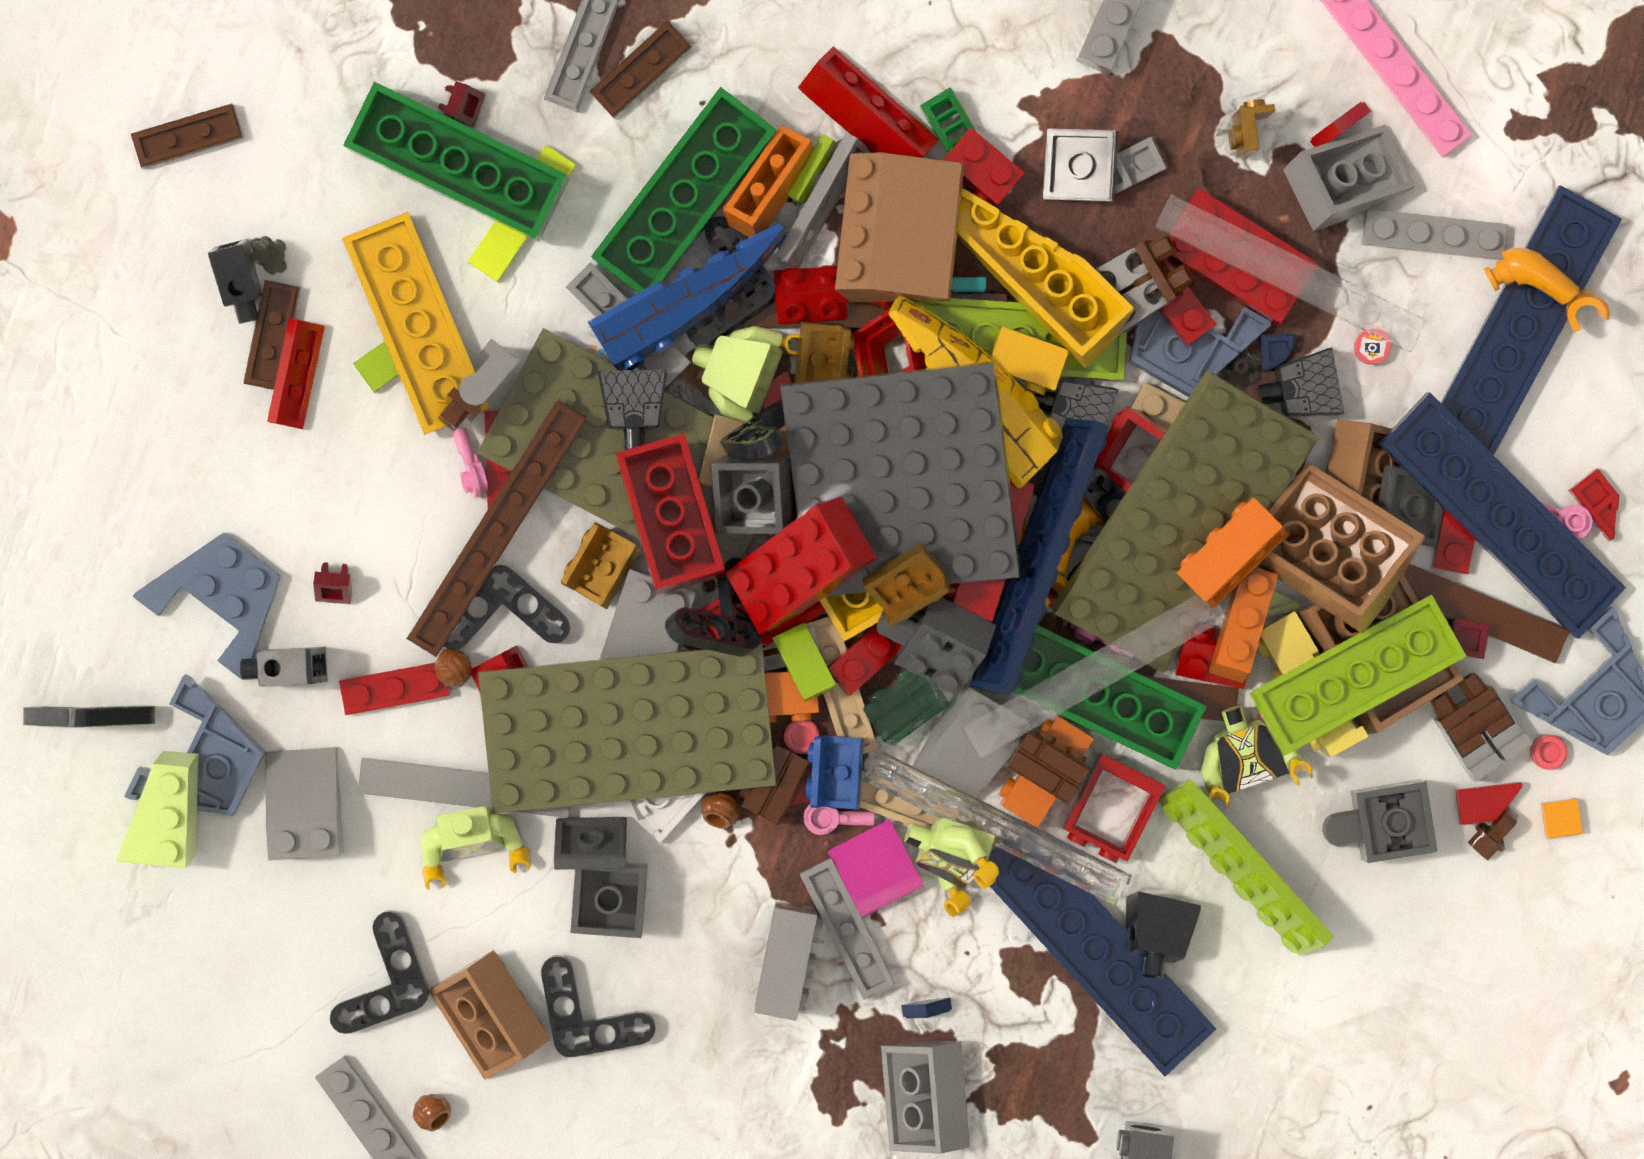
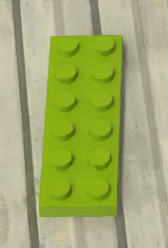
M950 298V301L916 302L917 305L935 314L967 336L987 354H990L998 328L1005 327L1064 348L1018 302ZM1127 332L1117 335L1113 342L1086 368L1068 352L1060 377L1123 381Z
M1430 595L1370 627L1363 634H1357L1253 690L1249 694L1282 754L1286 756L1467 656L1434 597Z
M1191 778L1170 788L1160 796L1158 802L1163 806V813L1186 831V837L1189 842L1207 854L1210 858L1211 866L1218 873L1227 876L1234 884L1235 892L1257 909V915L1260 920L1278 932L1281 936V942L1289 951L1297 953L1299 956L1326 946L1334 938V935Z

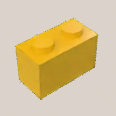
M1000 327L989 355L1014 379L1026 383L1025 390L1044 396L1046 390L1050 392L1055 391L1069 350L1008 328Z

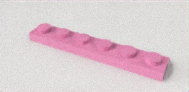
M1320 0L1441 157L1472 135L1368 0Z

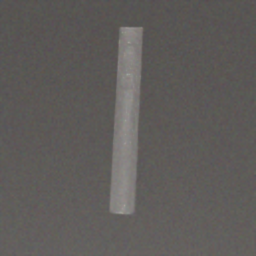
M1171 194L1154 228L1409 353L1412 352L1427 322V319Z
M1196 594L962 727V730L978 758L981 759L1227 619V616L1220 604L1212 609Z
M877 749L863 775V781L938 818H946L995 835L994 846L1113 905L1117 904L1130 883L1131 874Z

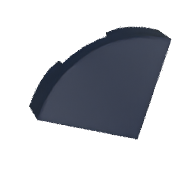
M1296 334L1260 335L1261 371L1273 369L1289 357L1296 343Z
M950 997L907 1003L901 1005L903 1017H906V1019L929 1018L950 1012L952 1005Z

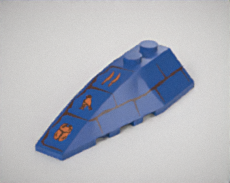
M780 223L739 242L736 245L737 252L731 254L730 251H721L709 257V260L705 263L706 267L700 270L688 267L678 272V278L674 280V283L663 286L660 281L590 320L588 324L618 371L623 369L633 370L643 364V358L654 351L660 354L675 345V339L681 337L705 320L735 295L765 264L787 236Z

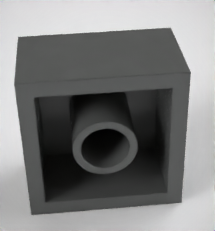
M725 455L711 463L716 533L777 534L797 519L790 456L769 455L762 459L729 458L728 455Z
M626 863V868L575 869L570 933L642 938L648 864Z

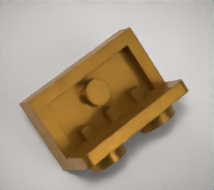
M1265 99L1246 101L1232 115L1233 125L1232 129H1228L1230 150H1236L1237 158L1252 156L1259 150L1256 120L1266 119L1275 112V104L1266 105Z
M801 321L795 383L851 377L850 370L847 369L848 356L852 355L854 351V335L851 334V329L838 323Z
M594 522L592 527L583 535L581 546L575 557L566 565L561 584L583 595L599 606L608 609L642 548L605 526Z
M922 543L862 579L864 589L884 609L886 622L890 626L910 618L915 612L931 602L938 601L949 592L946 569Z

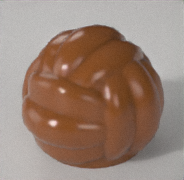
M445 649L435 661V675L446 686L461 687L471 676V659L463 651Z
M717 791L710 793L702 801L701 811L703 819L709 825L724 829L737 822L739 806L736 803V799L729 792Z
M422 1095L414 1105L413 1119L424 1130L436 1131L443 1127L451 1117V1106L447 1099L441 1095Z

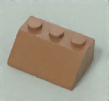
M1337 419L1326 474L1378 506L1385 465L1402 468L1379 445L1380 441L1392 429L1372 423Z
M494 950L429 989L433 1000L484 1080L523 1060L551 1040Z

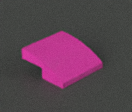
M890 819L827 851L861 918L924 887Z

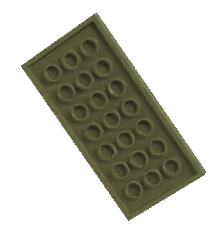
M543 328L477 454L512 472L558 399L588 417L544 489L639 538L616 460V453L624 451L623 429L608 428L598 380V371L618 370L613 364ZM664 392L659 428H645V444L685 433L699 479L714 418ZM700 484L723 564L731 558L742 559L755 534L716 533L713 488Z
M1207 370L1050 609L1061 618L1164 673L1182 646L1185 634H1190L1208 607V604L1177 574L1181 569V562L1190 553L1198 552L1207 543L1206 538L1215 528L1219 526L1223 528L1233 518L1231 516L1233 511L1242 502H1249L1254 497L1269 511L1284 493L1320 437Z
M762 643L744 657L698 649L478 672L493 814L776 786Z

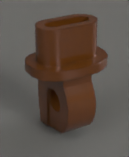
M1508 806L1497 821H1493L1490 825L1485 823L1477 824L1475 826L1477 832L1468 841V844L1488 861L1497 851L1503 852L1505 850L1502 838L1515 826L1519 815Z

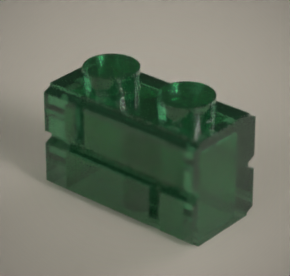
M908 670L903 671L897 677L898 683L889 690L882 688L869 697L871 703L863 708L882 741L893 746L950 706L949 701L938 685Z

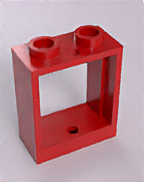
M890 309L875 319L869 320L863 327L852 333L854 335V350L859 376L889 373L884 346L902 335V332L888 314ZM904 337L909 366L899 372L926 369L927 365L923 351L915 352Z
M1127 406L1114 418L1103 451L1098 454L1094 467L1104 470L1117 486L1125 492L1129 490L1133 482L1113 469L1112 465L1136 425L1160 441L1168 430L1141 410Z
M1100 752L1062 826L1064 830L1069 832L1066 838L1082 847H1086L1088 842L1100 848L1098 852L1100 856L1116 864L1119 858L1128 862L1166 785ZM1103 770L1148 792L1121 847L1076 825Z

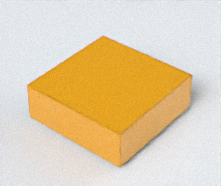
M1578 798L1541 803L1546 838L1583 833Z

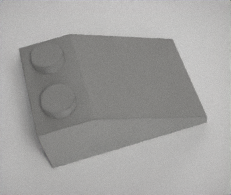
M1386 125L1301 151L1283 169L1313 231L1343 222L1416 187Z
M629 569L600 659L677 652L680 644L674 642L667 634L665 621L667 617L681 607L692 608L697 591L683 587L656 595L650 575Z
M964 685L958 695L953 694L907 774L968 808L1013 754L1030 722Z
M337 747L266 752L265 784L268 861L340 856L344 853Z

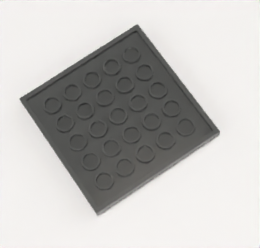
M995 362L783 384L780 386L798 518L814 505L842 496L877 557L876 560L827 596L867 592L863 587L862 579L920 543L946 569L948 584L1021 576Z

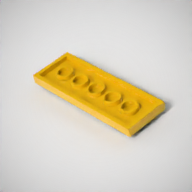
M406 212L343 237L342 242L422 433L427 435L447 427L438 419L439 415L449 404L444 399L453 387L457 389L461 381L465 377L475 374V371L410 215ZM487 401L479 407L482 409L479 413L490 409Z

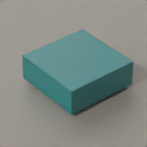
M986 277L952 278L951 293H983L986 290Z

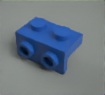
M819 735L814 737V742L810 743L808 749V762L813 764L812 778H808L806 784V797L811 799L810 807L860 809L864 738L835 735Z

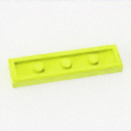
M547 145L536 159L565 173L568 177L576 167V164ZM495 221L468 263L496 282H499L528 237Z

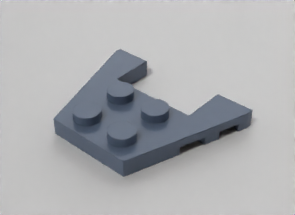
M1243 307L1226 337L1211 329L1186 347L1162 314L1157 311L1135 326L1129 363L1185 396L1190 397L1207 370L1217 374L1258 338L1272 322Z
M222 533L135 592L132 597L157 616L161 615L181 587L239 631L217 661L242 680L240 661L241 659L253 658L281 575L227 533Z
M1609 607L1588 628L1589 632L1611 654V657L1560 704L1533 678L1510 699L1514 705L1604 755H1609L1644 723V672L1638 664L1631 648L1630 640L1625 635L1618 613L1613 607Z
M185 674L169 704L202 721L187 753L199 754L197 810L233 816L237 812L266 751L191 676ZM141 766L137 769L124 795L125 798L131 800L140 799L150 774L149 770Z

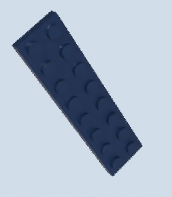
M1559 185L1524 248L1541 254L1580 287L1579 290H1582L1587 285L1622 218ZM1516 281L1509 285L1504 284L1440 402L1493 455L1568 320L1566 304L1561 305L1555 299L1532 285L1523 284L1519 286Z
M1426 392L1380 441L1379 445L1574 638L1579 639L1626 588L1430 392Z
M1065 419L1061 430L1063 435L1058 451L1051 458L1018 549L1021 576L1008 578L992 621L996 627L987 654L974 671L970 682L971 686L1011 696L1013 690L1018 687L1022 677L1021 668L1024 659L1031 652L1034 644L1033 634L1037 623L1042 620L1046 611V598L1049 590L1055 585L1058 578L1057 568L1059 562L1070 545L1069 535L1073 523L1082 512L1083 505L1081 501L1085 490L1093 481L1095 462L1098 454L1103 451L1106 445L1108 425L1096 420Z
M1026 821L1019 825L990 852L988 861L997 865L999 870L995 882L990 885L991 889L1164 1077L1216 1030L1212 1023L1165 972L1163 979H1151L1142 976L1145 957L1127 952L1126 930Z

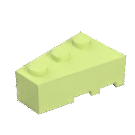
M163 751L151 768L116 862L186 868L196 854L199 754Z

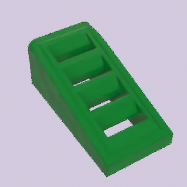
M951 87L920 105V110L947 154L964 134L951 142L947 138L948 135L961 127H964L966 131L970 127L975 130ZM949 102L952 108L935 117L933 111ZM956 114L959 120L942 129L940 123Z

